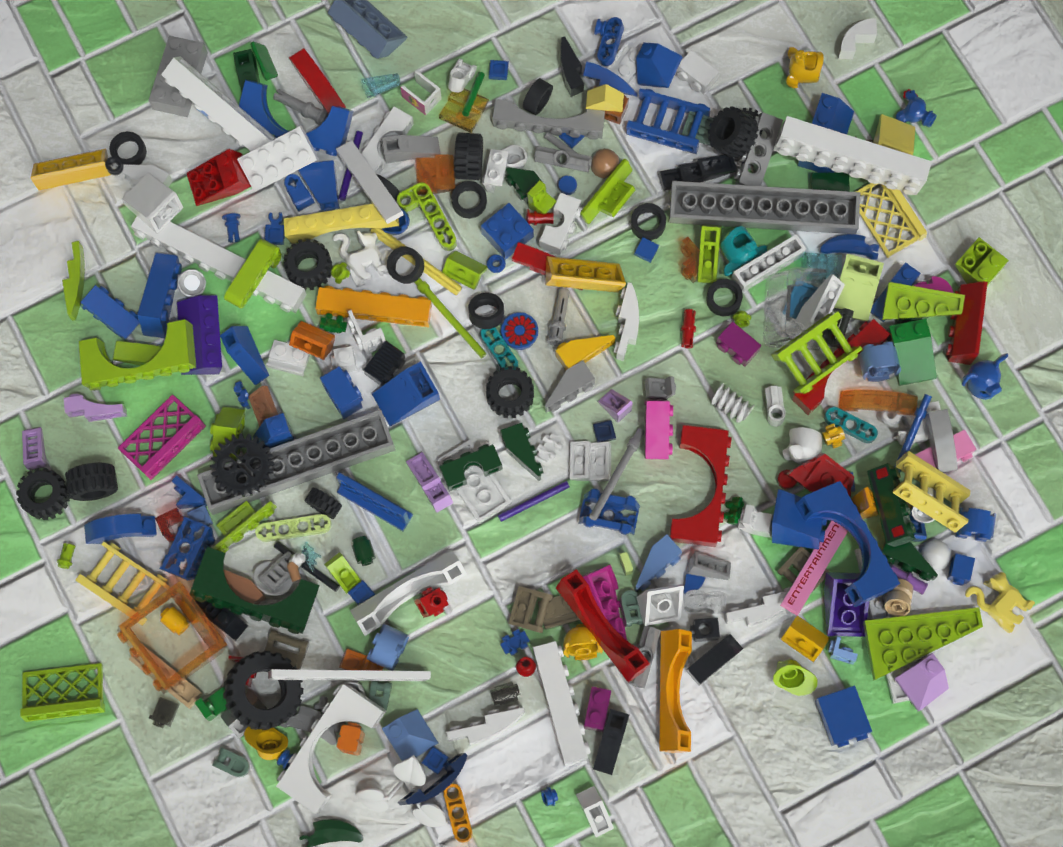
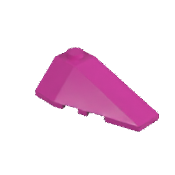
M611 564L582 575L589 584L592 595L603 615L613 628L627 640L623 619L620 618L619 608H621L620 601H617L616 590L619 589Z

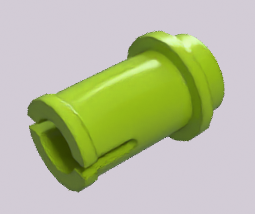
M63 543L60 559H57L58 567L69 569L72 566L71 560L75 545Z

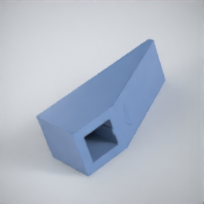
M668 534L652 546L636 584V592L640 589L642 591L646 590L651 585L650 581L653 578L659 579L666 573L665 569L670 564L673 567L681 560L682 551Z

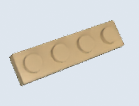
M143 644L129 658L132 663L187 708L191 709L195 704L194 702L202 696V692Z

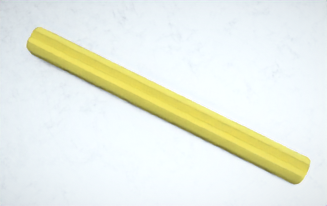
M371 228L370 230L371 233H376L380 241L393 250L406 246L392 235L385 233L382 229ZM411 255L402 256L415 265V259ZM423 259V272L454 295H458L462 287Z

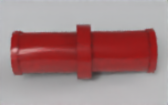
M693 309L684 310V322L681 326V331L683 332L681 347L686 349L693 348V338L696 332V326H694L696 311H693Z

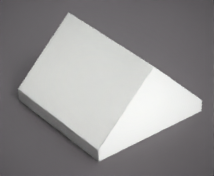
M683 584L645 590L637 596L644 626L681 620Z

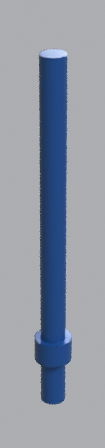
M924 394L919 408H916L914 413L916 416L897 460L910 450L922 419H925L928 413L926 410L932 396Z

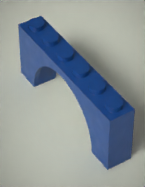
M245 80L239 107L269 133L275 135V138L290 132L280 126L270 113L267 104L268 85ZM332 106L326 120L315 130L306 133L314 150L319 151L323 149L326 150V154L337 156L336 148L346 144L354 111L340 106Z
M841 481L807 494L796 503L805 521L817 518L834 521L847 529L857 541L862 555V569L856 582L845 589L854 607L890 592L900 584L896 573L890 567L886 556L883 555L876 539L872 536L866 522L859 514L857 506L852 502L847 489L842 485Z

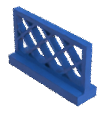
M340 472L338 473L336 478L340 484V488L337 491L339 495L404 532L413 517L412 513Z

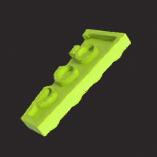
M889 282L882 320L961 315L965 295Z

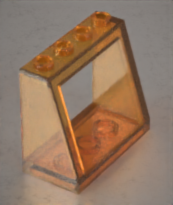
M181 581L119 625L117 629L119 632L117 636L123 644L127 643L131 656L135 660L138 658L142 664L140 667L144 674L151 676L154 680L152 682L153 686L158 692L162 691L163 694L224 652L227 646ZM173 598L209 648L167 679L131 627Z

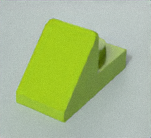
M540 180L527 193L529 209L538 213L546 214L557 202L546 193V186Z
M340 552L324 564L346 594L361 582L358 575Z

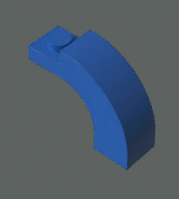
M141 514L108 516L93 520L84 525L86 544H102L103 541L107 543L113 539L123 537H154L157 535L155 516H141Z

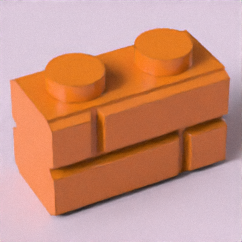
M301 321L292 331L289 345L324 360L332 351L335 335Z
M352 722L342 725L339 734L341 737L338 738L336 747L342 753L360 755L361 743H363L365 737L364 732L361 730L362 727Z

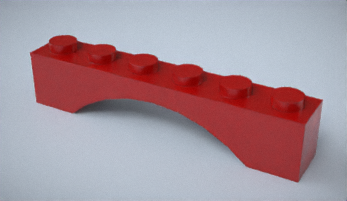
M873 319L869 323L866 321L859 328L860 332L857 335L852 334L847 339V342L851 348L861 346L863 349L868 344H873L874 346L882 345L888 339L890 333ZM837 348L833 354L837 359L845 351L843 348ZM828 359L820 365L821 369L830 364ZM812 372V373L808 376L807 379H809V378H810L811 376H813L815 373ZM831 373L812 385L813 389L805 394L793 391L792 401L808 416L822 403L827 380Z
M576 569L563 577L556 587L557 591L584 626L594 635L601 648L628 683L642 674L650 663L636 646L624 639L608 622L597 605L589 584Z

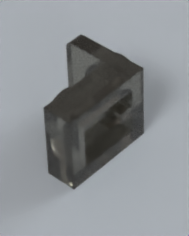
M160 697L153 715H149V719L153 720L152 725L164 728L165 725L171 727L179 704Z

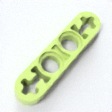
M319 514L262 523L256 528L255 534L260 541L270 542L326 533L331 529L332 523L327 515ZM321 519L328 522V524L324 525V528L316 525L314 526L315 530H312L310 521L313 520L314 524H319ZM301 522H307L309 525L308 529L304 532L298 530V525ZM281 525L289 526L287 534L282 535L279 533ZM275 526L276 536H274L273 532L267 533V537H263L260 532H263V528H266L267 531H273L272 527Z

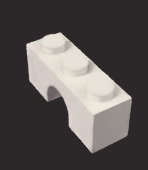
M560 193L554 206L553 214L561 218L564 223L559 227L546 225L539 240V248L560 255L562 250L565 251L569 244L567 238L569 234H573L576 227L574 222L576 218H580V212L583 210L581 200Z

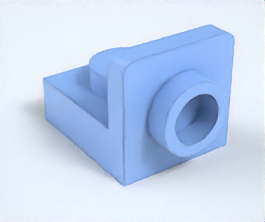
M837 636L834 641L831 640L828 652H831L830 658L853 665L858 654L853 653V650L847 647L840 649L841 637Z

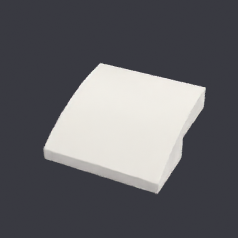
M570 442V480H610V442Z

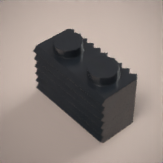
M385 341L363 369L364 374L382 387L394 378L393 373L396 369L400 370L406 362L404 360L405 354L388 341Z

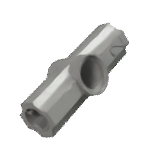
M537 146L534 156L535 162L589 172L592 164V156ZM565 154L567 160L564 164H561L560 156Z
M644 626L638 649L641 653L649 654L650 660L648 662L650 664L642 674L628 684L645 689L661 630Z

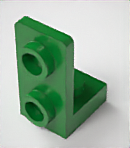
M225 687L216 691L206 700L200 698L194 702L208 721L213 720L227 709L225 706L227 704L226 699H223Z

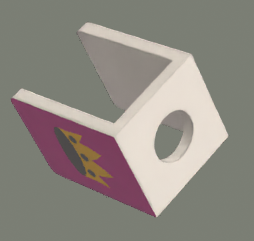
M416 70L414 72L416 83L431 95L424 102L403 85L400 87L401 94L406 101L424 115H427L442 99L441 89Z

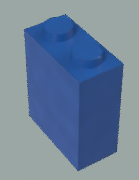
M855 686L815 700L831 746L837 745L840 748L849 745V740L856 738L858 742L867 739V734L872 732Z

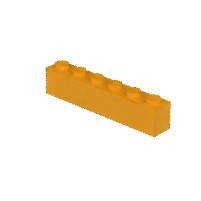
M325 286L318 289L315 309L318 315L330 313L334 317L343 316L348 318V311L352 310L355 319L429 327L432 303L426 297L410 298L408 295L403 294L391 296V294L386 292L374 294L368 290L356 292L350 288L339 290L332 286Z

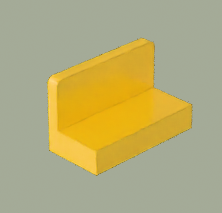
M796 616L781 638L783 642L812 662L816 660L830 639L799 616Z

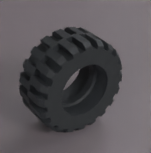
M270 651L253 652L239 660L228 672V677L224 681L223 686L225 687L223 699H226L227 702L225 706L227 710L231 711V716L234 720H239L240 724L244 727L249 726L250 729L268 730L285 723L297 712L296 709L302 701L300 698L304 688H301L303 680H278L281 686V698L270 709L254 707L248 701L245 694L247 680L257 672H269L272 669L298 670L296 666L293 667L290 664V659L281 657L282 654L277 652L273 654Z

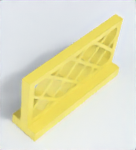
M870 183L856 191L860 192V195L868 196L866 205L860 204L859 215L887 258L916 241L926 238V229L900 190L888 189L885 185L880 184L883 189L882 196L876 195L871 192L872 188L878 184ZM870 197L881 199L879 208L868 206ZM883 200L892 202V211L881 209ZM867 209L878 211L876 220L866 217ZM880 212L891 214L889 223L878 221ZM893 215L900 216L903 219L902 226L891 224ZM877 224L887 226L886 235L877 234L875 231ZM890 227L900 229L899 238L888 236ZM902 231L911 232L914 238L908 241L901 239ZM886 240L896 241V248L889 252L885 246Z

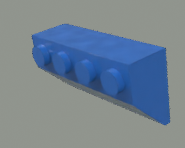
M822 93L812 124L847 134L854 111L840 98ZM799 161L798 163L799 167L818 173H834L831 168L818 167L812 162Z

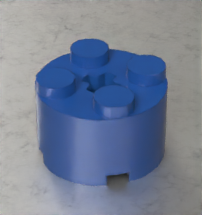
M959 508V514L969 520L967 524L956 532L955 537L967 539V537L972 536L975 537V541L986 542L993 538L996 513L991 514V511L968 508L967 512L963 511V508Z

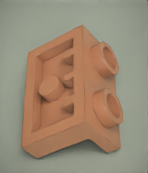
M261 386L248 396L259 427L265 419L278 415L268 386Z

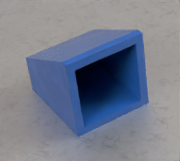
M778 489L772 521V543L819 549L820 542L824 543L825 531L822 530V527L827 526V519L817 518L805 521L796 506V503L802 497Z

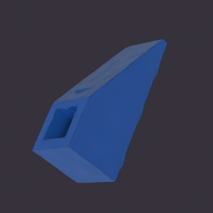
M232 326L220 335L227 353L255 385L269 376L248 326Z

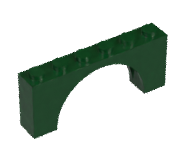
M209 547L206 548L189 596H192L194 600L199 602H210L217 608L225 607L237 615H248L255 621L263 620L269 622V625L276 628L284 627L293 634H303L320 585L301 579L295 591L286 599L271 605L252 604L238 597L229 587L224 575L226 553Z

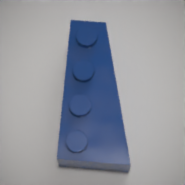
M155 253L137 314L143 336L166 337L167 323H169L173 298L177 288V279L182 271V264L179 263L178 256Z

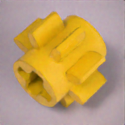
M834 423L825 426L826 431L822 432L825 444L827 446L832 445L833 449L842 446V440L846 438L841 426L835 427Z

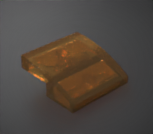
M453 155L416 158L417 184L421 182L426 183L433 194L450 192L455 189ZM422 189L418 192V195L427 194V190Z

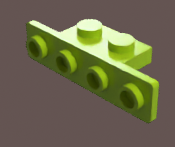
M623 159L617 165L616 169L580 212L585 223L590 224L599 212L614 218L634 193V186L624 182L632 172L627 159Z
M245 501L216 525L225 538L212 549L226 553L231 544L242 540L244 534L258 527L259 522L263 518L270 517L275 512L274 510L277 506L270 501L256 512L249 502Z

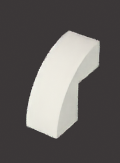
M876 18L860 21L847 31L839 50L838 59H853L856 51L855 43L875 42L877 36Z

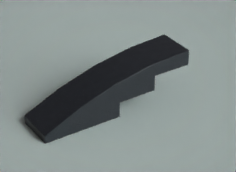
M727 155L697 159L694 163L678 165L676 169L659 171L658 177L662 190L665 191L671 189L672 181L701 183L736 172L737 168L734 158Z

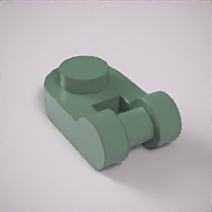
M633 590L625 591L620 597L624 627H631L632 624H643L637 601L639 594ZM635 610L636 616H631L630 611Z
M371 682L369 699L386 711L392 683ZM377 690L384 692L383 697L376 696Z
M220 748L218 752L220 755L217 761L214 760L212 766L239 778L248 774L250 770L248 760L229 750ZM227 757L231 758L228 766L224 765Z

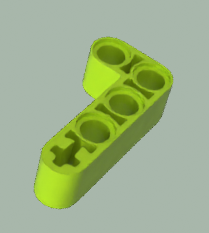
M418 183L398 194V205L406 212L420 206L443 250L452 251L456 248L457 240L455 234L426 183ZM422 189L427 190L425 196H419L418 192ZM404 198L411 199L408 205L401 203ZM428 206H435L436 209L434 212L430 213L426 211ZM442 221L445 223L442 228H435L437 222ZM445 233L448 239L451 240V244H448L445 241V238L443 236Z
M260 239L227 289L224 300L242 309L270 267L274 269L279 264L282 257L279 247L264 239Z

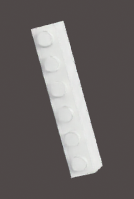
M556 641L533 647L564 766L588 760L587 754H591L588 742L584 743L582 735L585 734L583 723H578L576 716L580 715L577 703L573 704L571 696L574 695L572 684L567 683L566 677L569 676L567 665H562L561 657H564L561 645L557 646Z

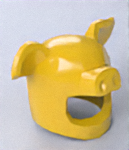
M789 47L787 56L790 59V75L786 79V84L795 89L798 88V83H817L823 66V53L798 51L794 47Z

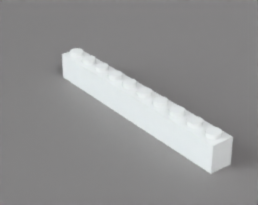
M136 217L131 225L136 237L142 240L146 238L150 240L152 245L158 248L162 246L166 248L168 253L172 255L178 254L182 256L184 261L190 264L193 262L198 264V267L203 271L208 272L210 270L214 272V275L221 280L226 278L232 283L246 259L172 222H169L158 234L139 217ZM267 271L252 295H259L267 303L272 305L275 303L283 311L288 313L291 311L296 314L307 294L304 288Z

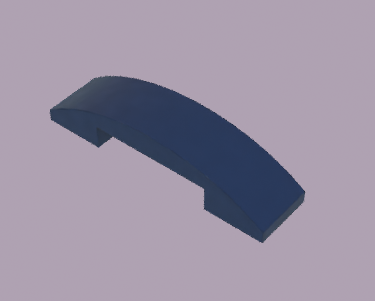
M460 753L443 765L447 772L424 792L421 789L412 790L398 801V804L410 805L421 803L443 792L460 774L466 762L467 754Z

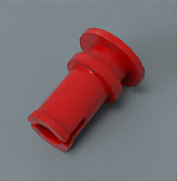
M527 209L525 220L529 225L533 224L534 226H537V224H553L554 214L553 212L542 214L537 213V211L530 213V210Z
M523 657L517 662L516 669L521 676L529 677L535 672L536 664L531 658Z

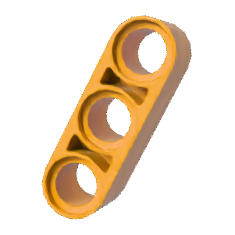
M451 784L444 790V798L453 834L460 843H467L472 839L473 831L463 792L457 784ZM451 788H456L459 791V795L455 799L448 797V791ZM456 808H462L464 811V815L460 819L453 817V811ZM459 829H468L469 835L466 839L458 837Z

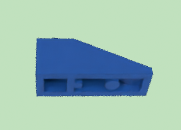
M905 262L890 282L913 286L921 273ZM887 287L872 305L871 314L882 322L885 321L882 320Z

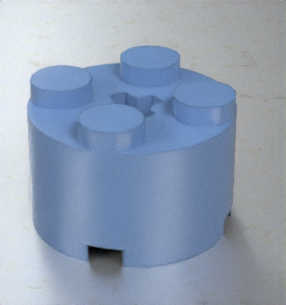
M886 342L877 346L873 344L865 345L863 351L858 355L864 380L868 378L870 382L884 381L890 379L889 375L894 373L896 376L901 372L896 347L892 342Z
M383 624L380 632L376 634L373 640L374 648H371L367 659L393 671L406 647L409 635Z

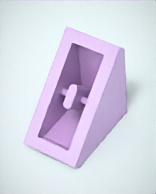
M612 389L598 401L617 423L632 411V401Z

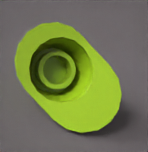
M792 659L777 662V669L773 675V681L776 686L797 696L808 695L816 689L818 683L816 676L803 668L799 662Z

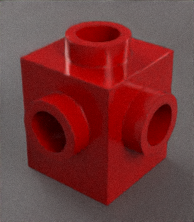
M429 587L421 592L423 596L414 600L423 618L431 615L438 616L445 611L444 607L449 605L446 593L440 590V588L432 589V587Z

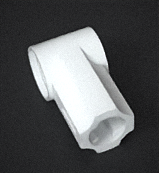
M770 386L765 388L767 421L771 426L778 427L783 424L786 415L782 387ZM778 413L781 415V417L774 418L772 414Z

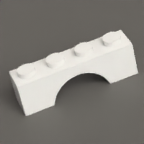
M395 106L385 114L381 126L378 125L376 127L374 136L365 143L364 150L361 153L373 171L378 175L384 169L383 160L379 156V151L383 145L382 138L407 135L414 125L413 117Z

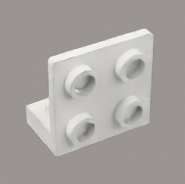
M349 310V317L346 319L352 334L356 338L360 351L364 350L366 355L379 350L386 341L382 329L373 328L363 335L352 310Z

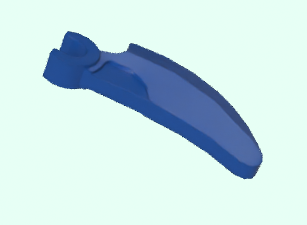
M845 234L833 237L825 242L820 248V253H850L864 255L872 260H877L879 253L872 251L878 252L879 245L866 244V237L862 235Z

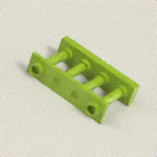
M838 311L828 313L771 354L774 361L785 362L798 381L799 386L793 389L795 393L805 394L813 389L812 385L847 360L852 361L857 358V353L863 350L861 346L851 348L837 326V321L842 318ZM827 328L828 330L831 329L845 351L837 359L822 337V332ZM811 339L816 340L830 362L823 369L819 367L807 348V342ZM796 350L801 351L815 373L807 380L791 358L792 353Z

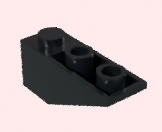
M194 599L189 603L191 607L235 641L248 627L244 621L225 607L217 608L210 602H199Z
M610 709L593 770L609 775L613 774L630 714Z

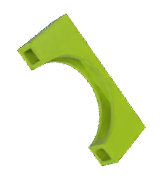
M185 319L167 323V334L160 351L152 360L136 368H120L115 366L107 355L105 343L98 338L79 341L82 385L93 391L100 390L104 386L116 387L119 383H135L139 379L151 380L154 376H170L173 372L185 373L189 372L190 369L196 368L193 325Z

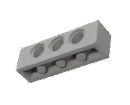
M764 112L755 116L754 120L757 121L758 124L756 126L759 129L757 132L758 137L754 141L756 142L755 145L751 146V150L749 152L746 151V154L740 158L742 164L740 169L736 170L734 179H736L735 185L761 186L783 122L782 119ZM760 130H764L766 132V139L760 136ZM754 147L760 149V156L754 154ZM748 165L754 166V174L748 171Z

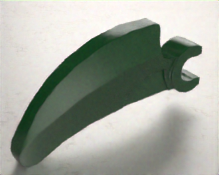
M336 819L316 821L313 823L315 829L313 835H302L299 837L300 840H308L309 844L306 847L337 841L360 843L364 840L363 835L357 828L345 821Z

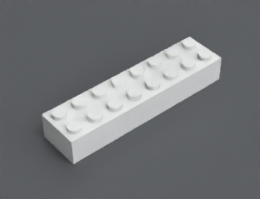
M789 116L786 117L779 131L774 151L783 156H793L799 161H808L818 167L831 168L834 172L847 173L853 178L866 179L872 184H882L888 189L901 190L907 195L918 194L927 181L932 161Z

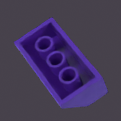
M198 295L177 302V320L185 319L193 325L196 368L190 369L189 372L181 373V375L220 374L222 356L217 295Z

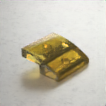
M464 88L459 93L451 92L448 96V102L439 114V119L472 133L489 99L477 94L470 114L466 117L462 115V111L470 91Z

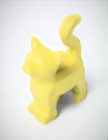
M1003 572L994 575L989 581L983 582L984 585L999 592V595L991 604L985 603V596L981 588L977 586L967 588L965 596L970 597L972 594H976L978 606L995 619L998 625L1008 633L1013 632L1014 624L1019 625L1024 619L1022 615H1015L1012 612L1013 608L1016 606L1023 611H1027V609L1031 610L1035 604L1032 600H1025L1018 589L1008 583L1006 574Z

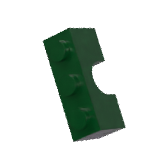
M488 444L482 445L478 448V451L463 453L460 455V458L446 460L439 466L449 492L467 485L464 473L471 466L479 467L485 477L503 470L502 463L493 444L490 446Z

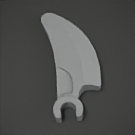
M300 706L299 713L290 717L286 723L280 726L283 728L293 727L311 733L313 731L311 730L313 723L317 719L320 720L323 715L312 708ZM333 726L321 735V738L330 745H336L337 736Z

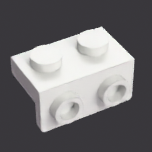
M490 150V155L486 160V174L483 175L482 184L487 192L494 193L495 186L501 187L503 185L509 157L508 151Z

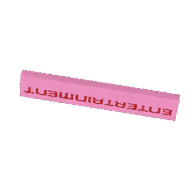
M834 521L830 522L825 530L824 543L820 542L819 549L813 550L780 606L798 616L846 536L847 529Z

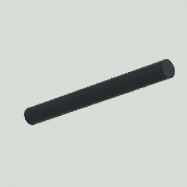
M279 541L274 545V548L282 554L288 551L292 555L295 554ZM307 561L302 563L301 567L333 591H338L340 585Z

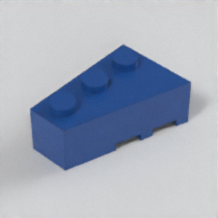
M95 285L80 302V307L83 310H88L94 315L95 319L100 320L108 329L126 341L140 324L137 314L131 310L130 312L123 308L125 305L117 298L113 300L108 296L109 292L104 287H97Z

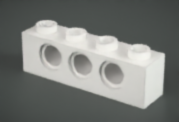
M796 234L734 271L731 280L739 284L743 293L803 257L807 249Z

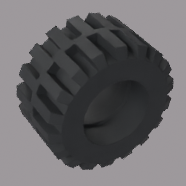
M730 106V108L726 107L723 111L720 110L717 116L713 117V122L709 125L708 134L710 136L708 141H710L711 147L731 158H739V156H744L746 151L749 152L752 145H755L756 142L754 141L757 139V132L759 131L756 126L758 123L752 115L733 106Z
M459 132L455 141L454 175L456 179L479 180L483 163V137L479 133Z
M302 239L298 240L299 243H293L291 245L292 249L288 248L286 250L287 255H284L285 262L283 264L290 282L301 286L305 290L307 288H310V291L314 290L316 286L319 289V287H322L321 284H326L328 282L327 278L331 277L333 266L329 252L317 240L313 242L310 239H306V242H303ZM306 258H314L319 261L317 267L308 272L298 269L300 262Z
M508 366L507 370L502 367L500 372L497 370L493 372L494 376H490L488 379L489 383L486 384L487 402L491 410L496 411V414L499 416L503 414L504 418H508V416L516 418L517 414L520 416L524 415V411L527 412L530 409V405L533 404L534 385L532 384L531 377H528L525 371L521 372L518 367H516V370H513L512 366ZM513 384L518 386L522 393L517 399L508 401L500 397V389L505 385Z
M102 462L87 463L76 466L65 473L68 496L73 500H98L106 498L118 490L115 467L112 464Z
M36 468L34 473L32 471L27 472L28 476H23L21 478L23 482L17 485L20 490H16V495L19 497L17 501L21 504V508L39 520L40 518L48 520V517L54 519L57 513L61 515L63 513L61 510L68 507L66 501L70 502L66 481L55 471L43 468V470ZM44 485H52L51 497L46 502L35 503L36 491Z

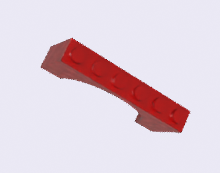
M688 425L682 426L680 449L689 450L697 454L709 465L715 479V494L710 504L700 513L688 518L672 519L670 538L674 542L716 547L717 542H721L722 530H719V523H723L724 518L721 504H725L726 499L723 485H727L728 474L724 473L725 467H729L730 455L726 454L727 448H731L732 437H728L729 430Z

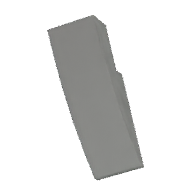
M948 409L928 412L926 421L936 468L943 473L958 470L956 449Z

